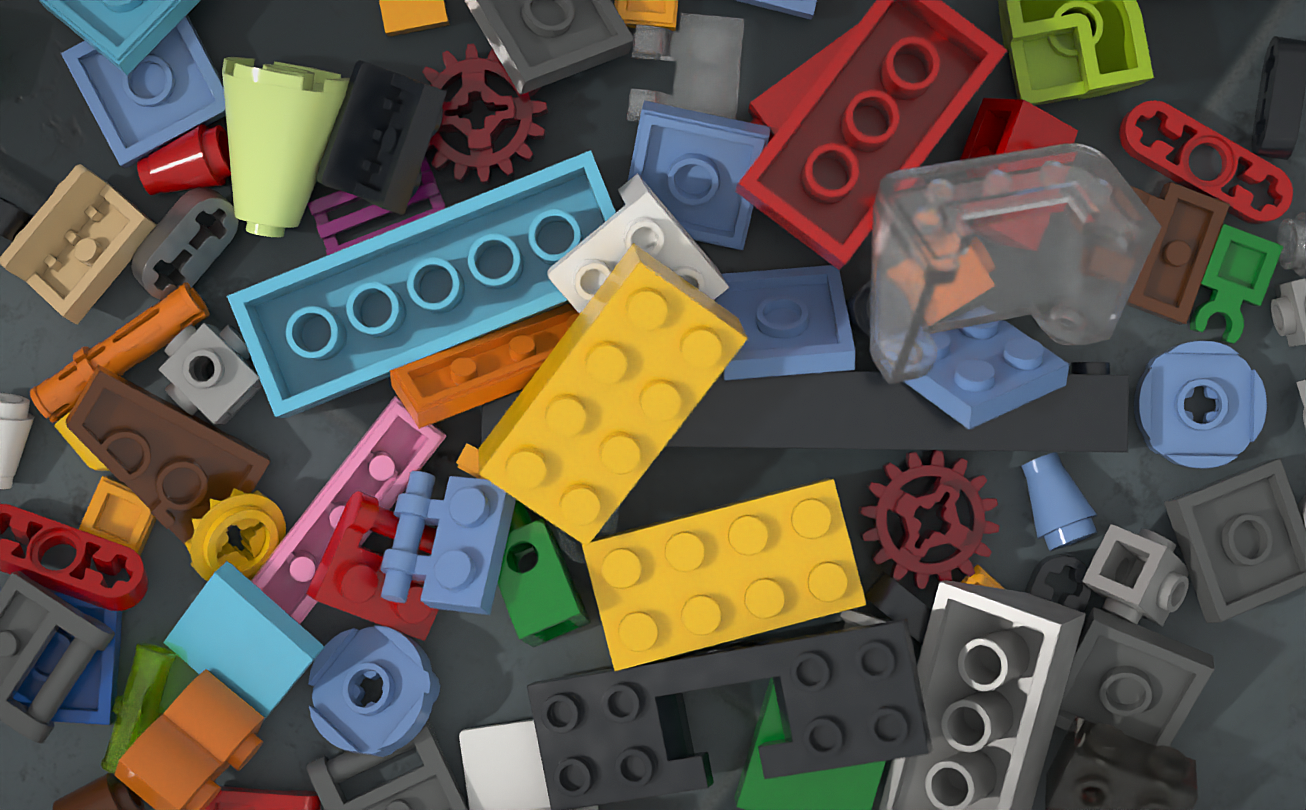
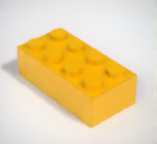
M633 243L479 447V474L585 546H588L748 339L739 318Z
M820 479L595 538L588 546L582 544L614 671L867 605L834 479Z

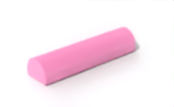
M394 396L255 574L251 582L296 622L301 624L318 602L306 593L349 498L353 493L361 491L377 498L379 506L390 510L397 501L398 495L402 494L407 488L410 472L422 469L446 438V434L434 423L419 429L400 398ZM371 530L363 534V537L359 545H362L365 542V540L372 533Z

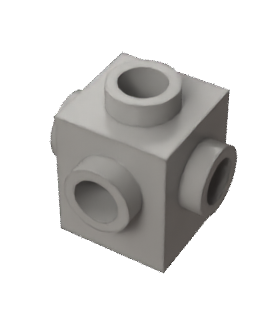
M203 323L198 330L193 325H189L165 348L164 352L170 358L158 369L171 381L165 388L167 394L190 415H194L200 410L213 424H226L263 387L255 365L249 359L251 355L243 336L230 325H227L222 331L216 326ZM213 361L215 371L213 376L208 379L206 368L209 362Z
M1111 524L1092 559L1083 582L1105 600L1101 608L1103 611L1134 624H1138L1140 618H1143L1163 627L1169 613L1176 611L1185 599L1189 584L1187 578L1189 572L1186 565L1173 553L1176 544L1147 529H1141L1137 535Z

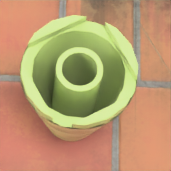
M227 57L223 61L222 76L234 214L236 218L247 221L246 231L266 237H284L285 228L299 226L315 186L316 176L338 112L346 95L350 78H341L340 74L275 61L274 65L263 64V68L254 67L255 59Z

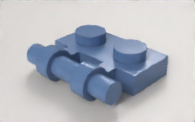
M411 471L406 493L398 495L394 515L399 518L393 547L392 549L385 550L380 570L386 576L381 597L392 602L406 603L411 580L424 581L420 601L430 608L490 615L516 499L487 479L449 476L444 500L431 499L435 476L426 472ZM424 525L438 526L431 556L418 555Z

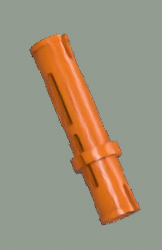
M184 282L179 288L167 295L166 298L119 328L104 341L99 342L92 348L84 346L73 354V361L66 365L65 368L30 389V396L36 408L46 419L49 417L50 422L56 423L72 410L98 365L121 377L138 363L140 364L169 344L183 329L189 325L195 326L200 321L208 318L210 313L205 302L197 291L190 287V284Z

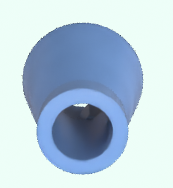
M1057 452L1041 456L1021 466L1027 479L1037 539L1044 538L1049 551L1069 546L1098 533L1092 518L1097 516L1096 512L1062 465Z

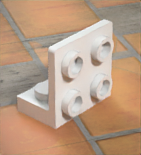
M638 173L618 189L626 205L548 270L550 281L579 314L633 243L713 300L729 288L716 265Z
M533 719L467 728L461 731L459 739L469 810H551ZM595 805L569 810H599V807Z

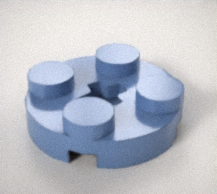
M1213 341L1182 343L1152 358L1138 381L1134 395L1136 423L1148 448L1154 453L1160 454L1171 463L1188 468L1219 467L1237 458V455L1243 452L1250 442L1255 441L1263 428L1266 418V392L1263 381L1256 370H1251L1246 360L1238 356L1237 354L1239 353L1231 347ZM1197 386L1204 387L1205 397L1215 399L1216 402L1215 411L1206 412L1203 417V423L1194 422L1192 412L1185 411L1184 409L1185 398L1192 397L1194 387Z
M386 626L367 627L361 630L352 628L336 635L316 657L310 670L308 685L314 686L312 693L314 707L309 706L312 721L320 734L331 744L343 750L378 757L391 755L396 749L402 748L416 737L427 722L432 711V705L437 700L440 692L439 679L432 672L430 660L422 647L411 637ZM366 677L373 680L381 677L383 680L381 688L383 694L377 703L371 701L364 707L360 701L364 698L365 691L360 684Z

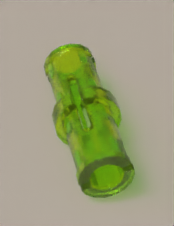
M136 644V653L123 696H116L112 711L117 714L105 757L100 765L104 770L115 774L119 759L139 736L165 712V709L160 704L172 663L177 656L172 650L154 644Z

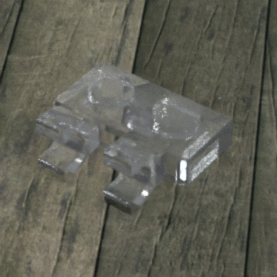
M681 13L678 32L661 27L636 25V30L633 33L635 41L632 46V58L676 61L673 95H667L657 91L631 89V94L628 97L627 121L639 122L644 100L736 120L744 19Z

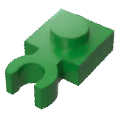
M1223 224L1200 285L1212 290L1209 301L1203 302L1193 311L1190 319V330L1204 332L1209 317L1214 313H1219L1226 321V329L1222 334L1221 341L1227 344L1236 343L1244 329V318L1240 311L1242 302L1253 306H1261L1283 246Z

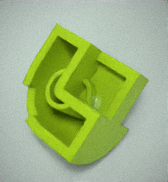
M998 0L1004 48L1009 52L1017 99L1026 100L1034 106L1074 98L1083 100L1132 88L1154 78L1142 13L1136 0Z

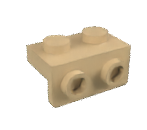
M79 164L56 187L54 193L24 229L16 235L10 246L0 256V264L7 271L27 282L64 318L78 325L132 260L137 248L156 227V224L115 187L82 164Z

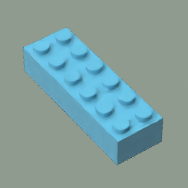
M590 150L228 295L227 298L275 417L288 418L391 377L390 370L569 304L570 302L550 281L548 276L549 268L616 212Z

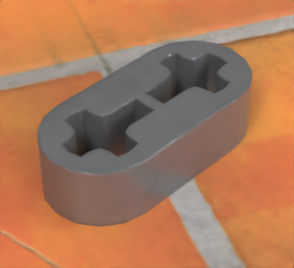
M198 187L185 193L137 248L131 265L134 277L151 296L159 300L166 298L167 295L179 288L184 282H187L192 287L236 234L239 220L235 217L234 207L219 192L211 188ZM202 211L212 214L216 218L214 224L209 228L202 224L199 225L195 220ZM160 260L172 263L175 267L168 276L160 272L157 273L153 269Z

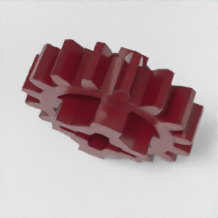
M474 43L467 44L466 59L459 62L448 50L443 52V62L446 69L439 73L426 66L422 71L431 86L444 91L460 78H462L463 86L450 102H443L441 125L437 133L430 139L427 151L434 148L438 150L431 165L437 171H441L450 162L455 164L454 178L461 183L466 180L470 170H477L483 185L490 184L492 177L491 169L500 167L508 178L515 176L511 160L519 156L525 161L532 162L535 157L526 143L529 138L544 140L546 136L545 129L533 123L535 117H541L548 113L547 103L531 101L530 99L541 87L520 95L493 48L488 58L483 59L480 58ZM487 74L498 77L506 82L518 97L512 98V95L500 97L489 88ZM478 100L484 101L488 111H496L495 115L485 117V128L474 129L470 120L463 118V114L473 112V102ZM520 124L513 139L504 148L495 152L494 142L507 127H517ZM440 132H458L468 140L470 155L460 153L451 148L443 140Z
M933 450L929 457L928 465H922L917 453L909 452L906 453L907 469L901 471L894 464L887 462L883 465V469L889 481L885 485L868 482L866 488L877 499L875 505L859 506L858 513L873 518V527L862 531L860 536L864 541L878 540L880 547L873 553L871 559L875 564L892 559L894 564L891 568L890 577L898 582L909 570L913 571L915 587L925 589L931 574H935L939 582L943 580L952 581L951 570L955 568L971 577L975 574L969 558L974 553L990 557L992 551L981 542L983 533L992 534L999 532V525L985 520V512L998 506V502L995 498H980L978 491L987 482L984 475H976L968 480L963 476L967 468V460L958 458L949 468L944 467L943 451ZM919 477H938L927 492L910 495L900 489L909 481ZM959 492L962 493L969 507V528L960 524L955 503L960 496ZM935 502H938L937 505L939 507L936 511V516L943 521L942 527L939 531L927 529L921 537L918 533L921 528V522L914 517L915 511L918 507L930 509L934 506ZM888 509L898 515L903 535L898 542V547L894 545L888 532ZM947 543L957 549L948 557L938 561H920L931 547Z

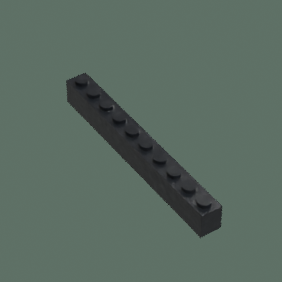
M880 360V372H855V370L724 380V373L722 371L664 446L1128 453L1129 375H1110L1109 362H1071V374L1067 376L1066 386L968 429L882 366L883 360ZM523 389L482 404L481 444Z

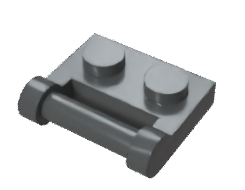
M20 571L12 572L0 590V721L26 738L37 743H44L55 726L51 719L97 650L105 651L115 633L103 622L84 614ZM61 627L73 635L74 639L30 706H24L13 697L58 628Z
M429 718L414 739L402 748L396 749L391 755L378 757L347 751L330 760L324 755L306 765L311 782L325 810H469L468 803L442 751ZM416 747L422 759V765L346 800L340 786L341 782Z

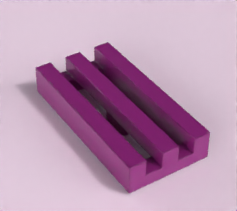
M424 157L421 165L423 185L409 199L407 207L429 198L433 209L341 245L336 234L393 212L376 205H371L330 221L328 212L361 200V198L343 191H337L307 203L311 214L315 218L319 235L327 249V255L445 209L446 205L428 159Z

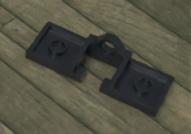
M907 618L788 639L779 637L768 640L730 642L614 671V668L536 681L527 685L551 810H569L709 788L714 784L708 751L694 753L682 692L766 678H773L785 739L764 742L758 747L764 779L930 754L933 746Z

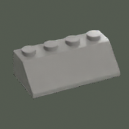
M947 580L940 581L917 665L933 750L927 755L892 760L879 810H1031L1086 613L1026 592Z

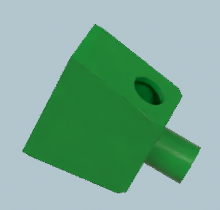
M516 499L497 584L518 638L534 648L591 624V620L551 527L543 519L532 522L526 505ZM535 552L538 558L536 566L528 572L521 573L519 568L520 559L527 553Z

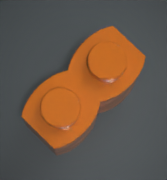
M205 669L124 753L118 761L115 776L155 810H205L221 790V787L214 782L216 778L230 765L237 771H240L261 747L263 741L256 735L265 717Z

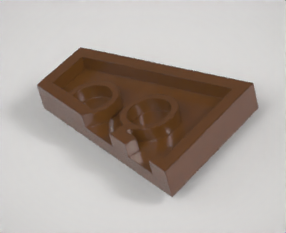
M100 365L95 369L66 419V427L120 482H124L150 509V513L166 529L169 528L184 545L194 534L192 519L203 518L210 510V499L223 501L230 497L234 488L244 493H252L271 462L268 454L202 419L190 415L185 410ZM232 524L227 528L228 531L226 533L229 532L230 528L232 527Z

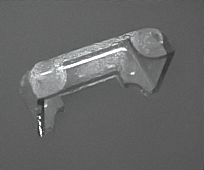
M1066 143L889 173L881 180L873 205L870 353L873 361L888 384L917 379L930 372L937 358L938 349L930 334L1026 315H1032L1040 328L1059 344L1085 345L1110 340L1162 226L1102 152L1078 143Z

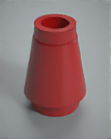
M201 124L151 153L148 157L139 159L137 162L138 174L147 193L153 196L159 193L224 185L227 177L231 176L228 133L220 125L209 129L206 125Z

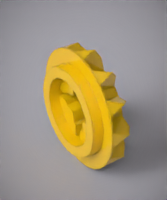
M234 488L230 497L223 501L210 499V510L203 518L192 519L194 534L191 539L185 542V545L191 555L192 563L190 565L204 580L209 581L214 572L228 561L251 581L286 536V523L280 508L260 491L257 490L252 494L244 493ZM231 524L241 529L240 536L243 539L241 543L245 548L242 551L228 542L229 537L226 532Z

